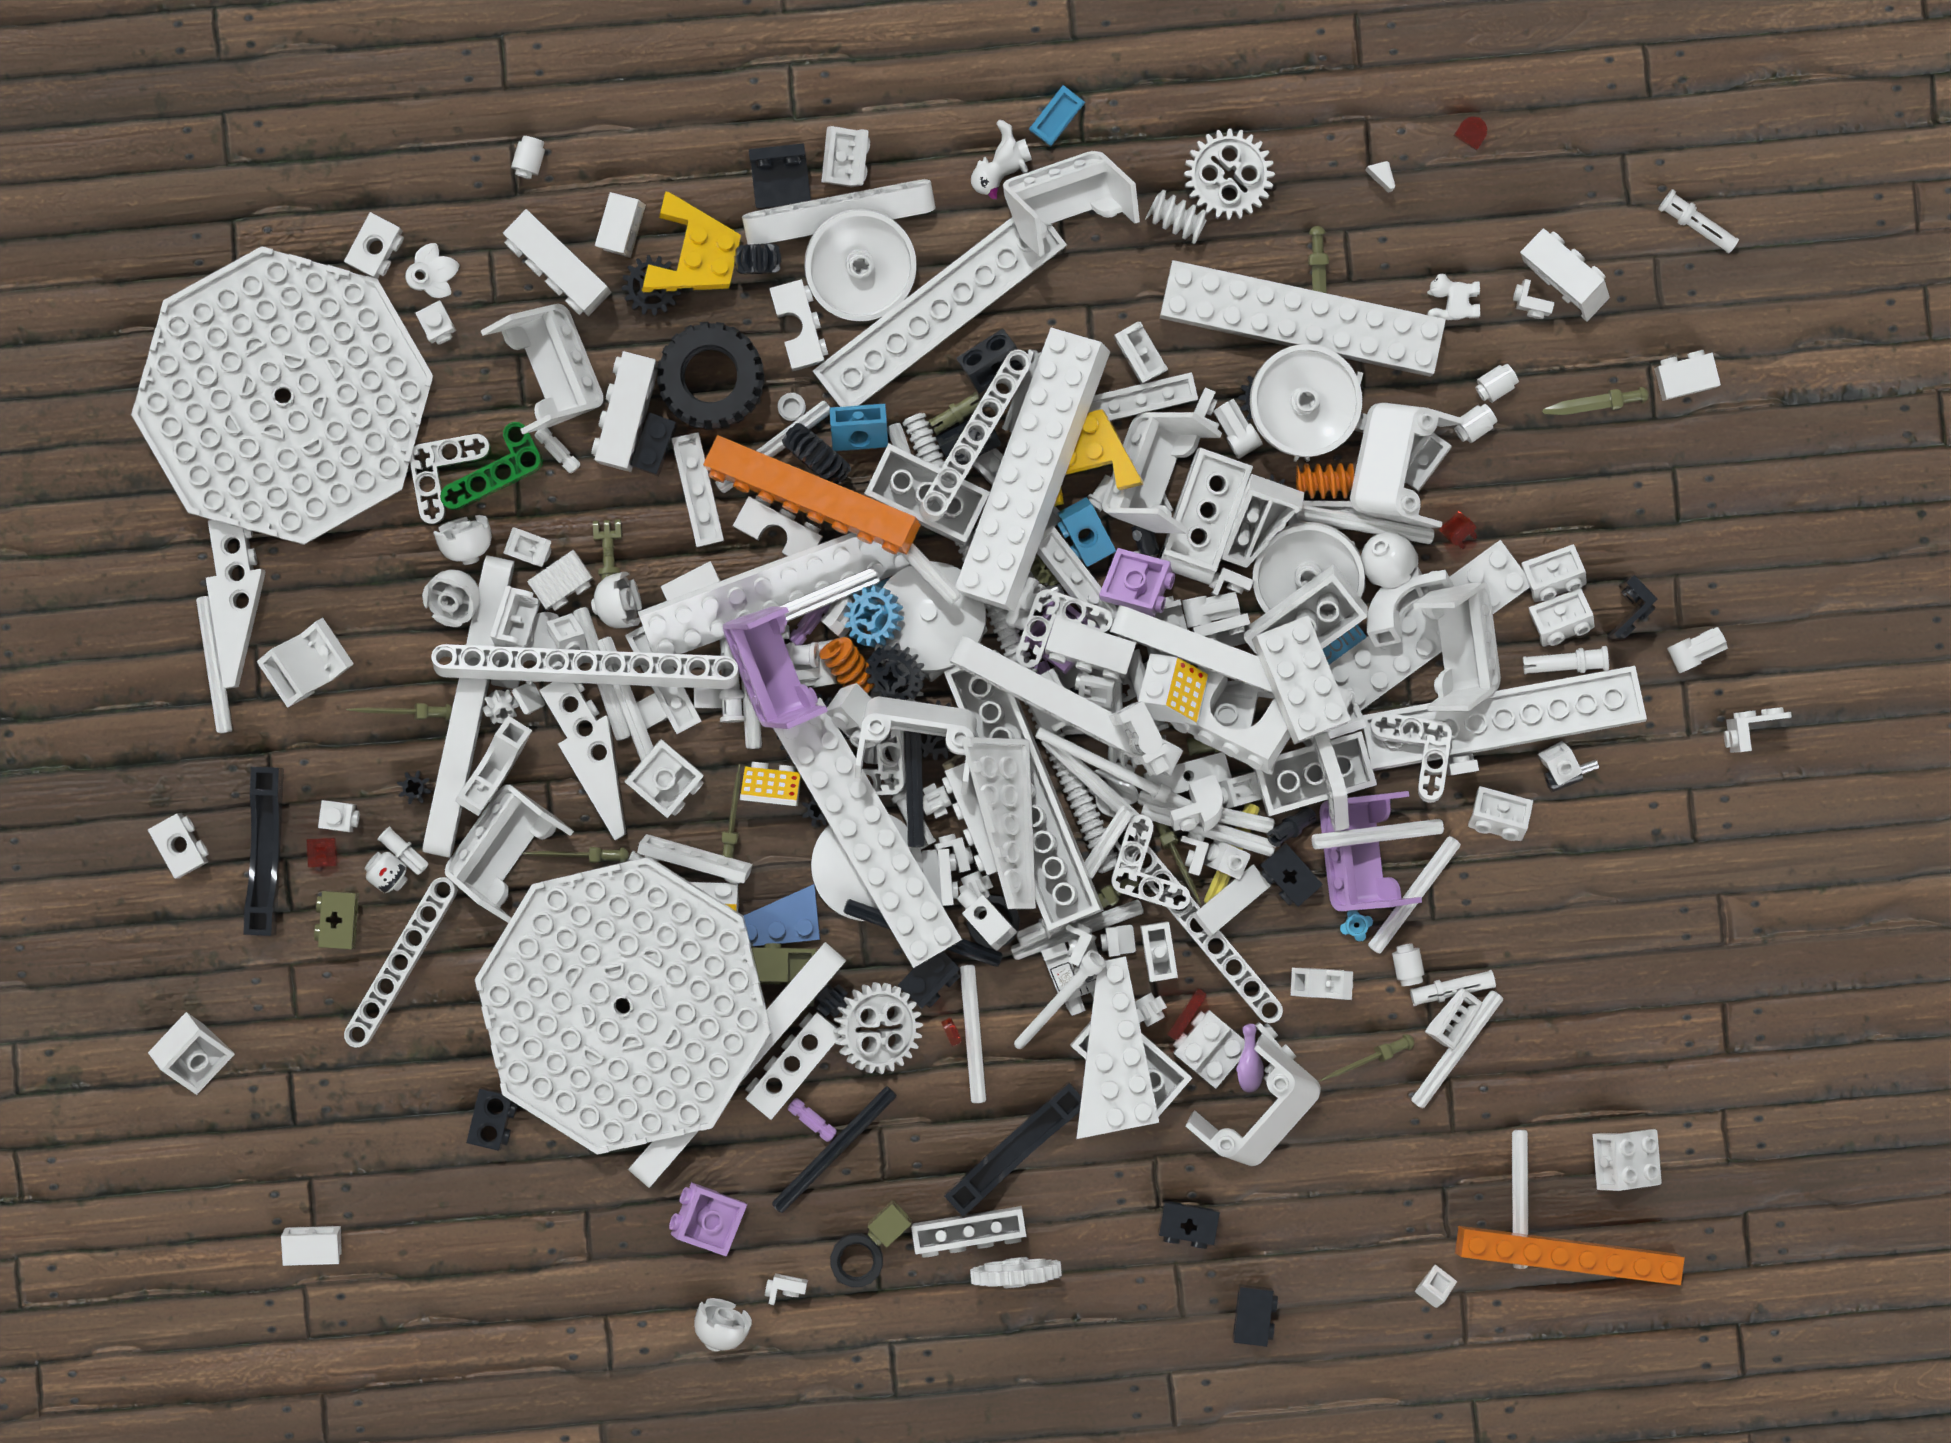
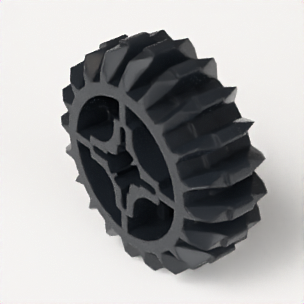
M796 423L785 433L786 435L782 439L783 446L820 478L839 485L848 477L847 475L851 471L850 465L801 423Z

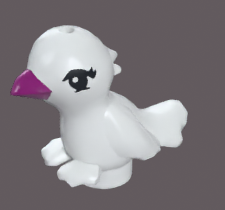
M998 120L997 126L1002 133V141L995 151L993 161L988 163L986 157L983 158V161L979 160L971 175V184L975 191L996 200L998 187L1004 176L1014 173L1019 169L1024 174L1028 173L1025 162L1032 160L1025 139L1016 142L1013 137L1012 126L1004 120Z

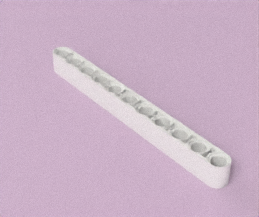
M489 555L486 556L479 583L480 603L475 615L472 617L466 645L495 646L490 634L505 587L511 585L514 561ZM471 658L466 664L476 666L480 660L478 658ZM459 678L423 843L424 853L451 858L463 807L456 803L455 800L469 779L483 714L482 707L485 705V697L487 696L490 679Z
M449 644L437 646L431 655L435 672L439 676L449 678L712 689L732 688L736 685L739 678L738 664L733 658L728 656ZM443 657H450L452 659L447 665L438 663ZM471 658H478L480 660L476 666H469L466 662ZM499 659L508 661V664L504 667H496L494 665ZM528 660H532L537 663L533 668L530 669L524 668L522 666L523 663ZM557 661L565 664L559 670L550 667L552 663ZM586 662L593 665L588 671H582L578 668L582 663ZM611 664H618L621 667L616 672H609L606 669ZM639 665H645L649 668L645 673H637L634 669ZM667 666H673L677 669L675 673L670 675L665 674L662 670ZM700 667L705 672L702 675L696 676L691 673V670ZM727 668L732 670L733 673L728 677H723L719 675V671Z
M826 942L768 1007L767 1015L772 1032L744 1078L846 962ZM698 1131L652 1141L628 1170L650 1188Z

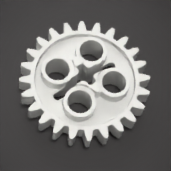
M1228 129L1226 136H1223L1221 131L1217 130L1216 139L1207 134L1206 145L1200 141L1197 142V147L1200 151L1191 150L1189 153L1195 160H1186L1185 163L1192 170L1184 172L1185 177L1191 178V181L1185 184V188H1194L1189 197H1199L1196 205L1197 208L1205 204L1207 205L1206 214L1214 209L1216 210L1215 215L1217 219L1224 212L1226 213L1227 220H1230L1233 212L1241 219L1242 210L1245 209L1251 215L1253 213L1252 204L1258 208L1262 206L1258 198H1268L1269 195L1264 191V188L1270 189L1273 187V184L1267 181V179L1274 177L1275 173L1267 171V168L1273 165V161L1264 160L1269 151H1259L1262 145L1261 141L1253 145L1251 143L1253 139L1252 134L1245 140L1243 139V130H1240L1237 136H1233L1232 130ZM1226 148H1231L1235 150L1237 158L1234 161H1226L1222 157V151ZM1212 156H1215L1227 171L1231 169L1235 171L1233 177L1237 182L1246 187V193L1239 188L1232 178L1227 180L1223 178L1225 172L1211 160ZM1205 168H1213L1217 172V178L1213 181H1207L1203 178L1202 171ZM1245 168H1252L1256 172V179L1253 181L1244 180L1241 171ZM1227 187L1233 188L1236 191L1237 197L1232 201H1227L1222 197L1221 191Z
M873 982L872 990L868 985H862V993L853 990V1000L844 998L848 1006L846 1008L838 1007V1010L843 1014L842 1018H834V1021L841 1024L840 1028L833 1030L834 1033L841 1035L835 1043L844 1045L840 1054L849 1055L847 1058L848 1063L853 1064L856 1062L855 1068L862 1070L865 1067V1071L873 1073L874 1069H876V1072L883 1074L885 1067L889 1071H894V1063L903 1066V1056L912 1058L909 1052L910 1047L918 1049L917 1044L913 1042L914 1038H922L921 1034L916 1033V1028L922 1027L923 1024L915 1021L921 1015V1012L912 1011L917 1003L914 1001L907 1002L910 994L901 993L900 987L894 986L891 989V984L884 983L881 988L879 983ZM893 1006L895 1010L894 1016L888 1019L887 1011ZM864 1009H867L869 1013L868 1018L862 1022L860 1018L861 1013ZM880 1024L885 1026L901 1024V1027L898 1029L881 1028L877 1029L876 1032L871 1030L855 1031L857 1027L874 1028L879 1027ZM894 1034L896 1041L892 1047H889L888 1039ZM868 1036L870 1040L869 1046L863 1050L862 1041Z
M1027 1257L989 1262L970 1269L971 1284L986 1285L988 1287H1023L1028 1284L1044 1283L1062 1276L1060 1261L1052 1259L1029 1260Z

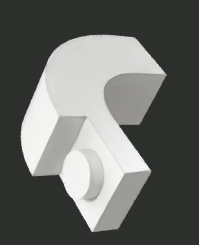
M1414 567L1413 572L1410 574L1412 577L1405 584L1392 589L1380 588L1374 596L1367 614V634L1375 648L1402 642V621L1406 613L1414 606V602L1430 591L1454 587L1446 570L1432 571L1422 575L1419 567L1417 569Z
M508 716L495 733L486 754L457 795L455 802L479 816L508 776L532 730Z

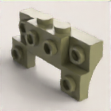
M750 943L760 985H785L786 988L816 953V949L781 948V944L767 943L764 944V948H753V943ZM814 998L806 1008L814 1007Z

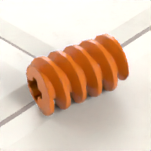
M1331 463L1326 464L1324 471H1322L1320 464H1315L1313 472H1311L1309 464H1304L1301 472L1297 465L1296 488L1304 493L1308 491L1311 499H1314L1316 491L1320 492L1322 499H1325L1327 491L1331 492L1333 499H1336L1338 491H1341L1344 499H1347L1349 492L1352 490L1354 481L1353 463L1348 465L1346 471L1342 463L1337 464L1335 471Z
M848 637L837 638L820 650V658L826 659L825 665L831 668L832 675L837 676L838 683L843 684V687L857 683L866 693L873 688L875 684L867 682L871 674L865 672L869 664L865 662L863 655L859 654L857 647L853 646L851 639Z

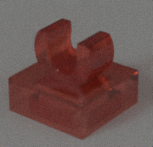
M1460 511L1438 529L1447 540L1461 549L1466 548L1462 541L1468 535L1474 540L1477 538L1474 532L1477 527Z
M336 838L307 839L308 867L337 866Z

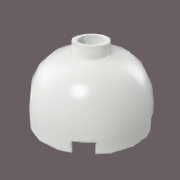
M475 515L476 521H467V517H462L438 527L440 533L437 531L433 533L443 555L452 561H462L464 565L479 561L478 556L484 554L491 543L492 536L488 518L483 515Z
M1393 532L1376 534L1371 537L1364 545L1361 554L1364 573L1372 584L1379 585L1383 589L1397 588L1405 584L1412 577L1410 574L1413 572L1414 567L1417 569L1418 554L1411 542L1404 536Z
M446 570L438 573L428 582L422 594L425 608L429 607L434 613L432 617L437 622L451 627H458L468 622L475 615L480 603V592L477 583L470 575L460 570Z
M620 572L605 577L597 585L594 598L591 601L594 614L598 615L609 627L629 628L638 626L641 622L640 618H637V611L642 610L640 593L634 579H627L628 572Z
M709 1298L705 1304L703 1302L699 1304L694 1320L695 1332L705 1346L712 1351L734 1349L745 1340L752 1325V1319L745 1310H743L742 1314L733 1310L736 1305L732 1302Z

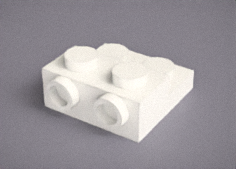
M660 739L627 777L625 783L668 818L670 814L676 816L686 804L683 802V799L689 792L694 795L704 783L701 780L704 775Z
M1210 1010L1205 1014L1200 1011L1191 1022V1025L1194 1027L1188 1035L1183 1032L1173 1043V1046L1176 1048L1173 1053L1214 1088H1217L1239 1062L1244 1050L1245 1040Z

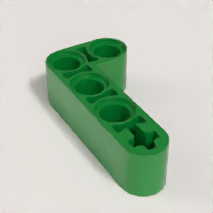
M511 422L506 425L503 430V437L511 454L446 485L440 494L443 505L451 510H461L540 470L543 459L531 433L524 434L520 442L515 443L510 440V433L513 429H522L526 426L520 422ZM527 453H534L536 456L535 465L529 468L524 467L522 464L523 456ZM503 465H508L511 468V475L506 480H500L497 476V470ZM479 477L486 480L485 489L482 492H475L472 488L473 481ZM463 484H465L466 490L472 495L470 498L466 494L459 496L457 504L448 501L451 497V491L457 494L465 491L462 487Z

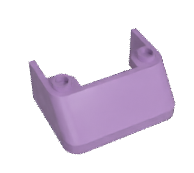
M772 606L723 624L725 638L733 658L738 664V670L753 709L764 727L790 729L828 712L826 706L816 705L818 700L814 690L811 687L808 688L806 685L800 684L781 635V633L785 632V625H787V619L784 615L789 612L787 607Z
M1409 791L1348 798L1349 828L1340 831L1377 827V822L1386 821L1390 815V799L1409 797ZM1328 800L1323 802L1320 807L1322 833L1335 832L1330 819ZM1379 842L1324 848L1330 902L1337 911L1386 908L1422 903L1421 897L1401 899L1398 882L1392 877L1383 878Z

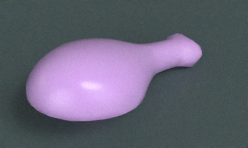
M1248 1024L1243 1027L1245 1045L1236 1068L1239 1084L1248 1093L1254 1092L1260 1087L1264 1075L1262 1060L1258 1052L1254 1050L1256 1045V1026L1254 1024Z

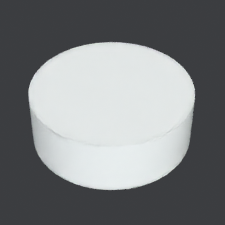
M787 393L780 398L778 411L785 420L796 421L805 413V401L800 395Z

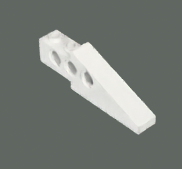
M210 520L208 525L217 576L207 577L206 583L223 688L229 689L239 687L264 582L265 570H254L253 565H257L255 549H250L249 538L253 537L252 530ZM237 538L240 542V549L236 553L231 554L227 548L228 542L231 539ZM237 566H242L245 571V575L240 581H235L232 577V571ZM245 593L249 597V603L245 608L240 609L236 604V599L240 594Z
M552 682L539 691L567 737L558 745L614 840H618L626 835V827L609 717L604 716L597 720L596 715L599 714V711L592 700L586 701L581 693L585 690L582 683ZM571 696L575 697L579 703L577 710L572 713L567 712L564 707L565 700ZM585 720L589 721L593 726L592 733L586 737L582 736L578 731L579 724ZM602 744L607 750V755L603 760L598 761L593 757L592 750L596 745Z

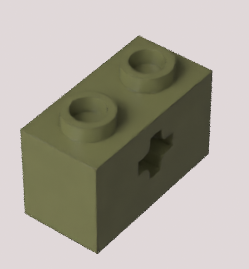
M322 891V896L317 897L316 913H320V924L315 925L314 940L318 941V947L355 949L359 893ZM337 912V916L342 918V923H338L336 928H334L335 924L330 922V917L335 916Z
M893 1199L869 1221L868 1228L870 1230L868 1235L878 1246L883 1243L887 1248L912 1224V1219Z

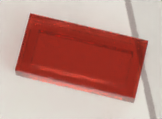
M1196 988L1167 1032L1168 1036L1174 1040L1179 1039L1206 998L1205 992Z

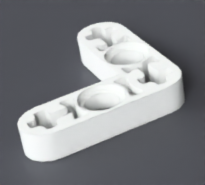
M472 434L418 444L413 447L410 465L419 514L425 522L438 524L446 515L445 506L440 499L442 487L438 467L485 458L490 452V443L484 436ZM476 439L481 444H485V448L480 450L481 454L477 455L474 450L465 451L467 457L462 458L463 449L460 442L465 441V447L473 446ZM448 444L455 445L458 450L457 456L452 460L445 459L442 454L443 448ZM423 449L425 453L430 454V458L426 459V467L428 469L433 467V472L424 471L417 474V469L423 470L421 461L415 460V456L420 454L419 450ZM426 476L432 477L435 481V487L430 492H424L420 488V481ZM438 494V499L432 500L434 507L440 509V513H437L435 515L436 518L432 519L431 516L425 515V511L429 510L430 507L428 500L422 502V496L432 497Z
M1046 589L1040 591L1034 599L1017 648V661L1020 665L1027 668L1035 667L1039 664L1055 617L1097 631L1107 632L1113 624L1111 613L1105 608L1053 590ZM1047 594L1052 595L1051 600L1055 602V606H1049L1046 615H1052L1050 621L1042 616H1034L1035 610L1041 613L1043 604L1039 600L1041 597L1046 598ZM1072 603H1077L1082 609L1081 616L1075 620L1068 618L1066 615V608ZM1086 608H1092L1093 610L1090 614L1094 616H1099L1100 612L1105 613V619L1108 620L1107 626L1102 625L1100 629L1096 628V622L1089 619L1087 625L1082 624L1081 622L1086 616ZM1037 620L1044 622L1046 625V632L1040 637H1035L1030 632L1031 624ZM1026 636L1034 641H1042L1040 648L1035 645L1033 653L1037 655L1036 660H1030L1029 663H1025V657L1021 656L1022 650L1027 651L1030 643H1025Z
M1390 713L1377 714L1371 722V732L1375 738L1424 747L1418 794L1423 801L1428 803L1438 801L1443 794L1452 737L1450 726L1445 722ZM1381 720H1386L1388 726L1395 727L1396 721L1401 722L1398 729L1399 736L1394 735L1395 729H1386L1385 733H1381L1380 728L1376 727L1375 724H1380ZM1415 724L1419 729V734L1414 738L1405 736L1403 733L1404 726ZM1424 726H1429L1427 732L1435 733L1437 728L1442 729V734L1447 735V737H1442L1441 741H1435L1434 735L1427 734L1426 740H1422ZM1431 755H1438L1442 758L1443 765L1438 769H1432L1427 764V758ZM1430 775H1442L1441 778L1435 777L1434 788L1439 789V791H1434L1433 796L1427 795L1428 792L1423 787L1428 786Z
M891 730V738L897 737V741L884 742L882 740L878 743V769H863L866 775L872 777L874 782L873 788L877 795L896 794L903 791L906 787L904 730ZM888 746H893L898 751V757L895 761H890L885 756V750ZM893 774L895 779H899V784L895 785L894 788L891 783L881 785V780L891 778Z
M1325 732L1313 737V743L1327 784L1329 814L1333 829L1336 832L1349 828L1348 798L1345 782L1329 734Z
M1135 815L1128 823L1111 880L1113 887L1120 893L1177 910L1185 908L1189 904L1191 897L1186 887L1140 872L1153 832V823L1146 815ZM1140 819H1144L1145 825L1149 826L1148 831H1142L1140 836L1141 840L1145 839L1144 846L1135 841H1128L1129 835L1135 838L1137 831L1133 828V823H1139ZM1133 845L1139 848L1141 854L1137 861L1129 862L1125 858L1124 851L1128 846ZM1124 872L1129 874L1128 878L1133 881H1137V876L1143 877L1138 886V894L1132 892L1135 888L1134 886L1126 885L1124 889L1120 888V883L1116 881L1117 876H1123ZM1147 881H1155L1159 886L1158 894L1153 897L1146 896L1143 892V885ZM1164 884L1169 885L1167 891L1176 893L1177 889H1181L1182 895L1186 897L1185 901H1180L1178 905H1174V899L1165 896V902L1159 901L1163 894Z

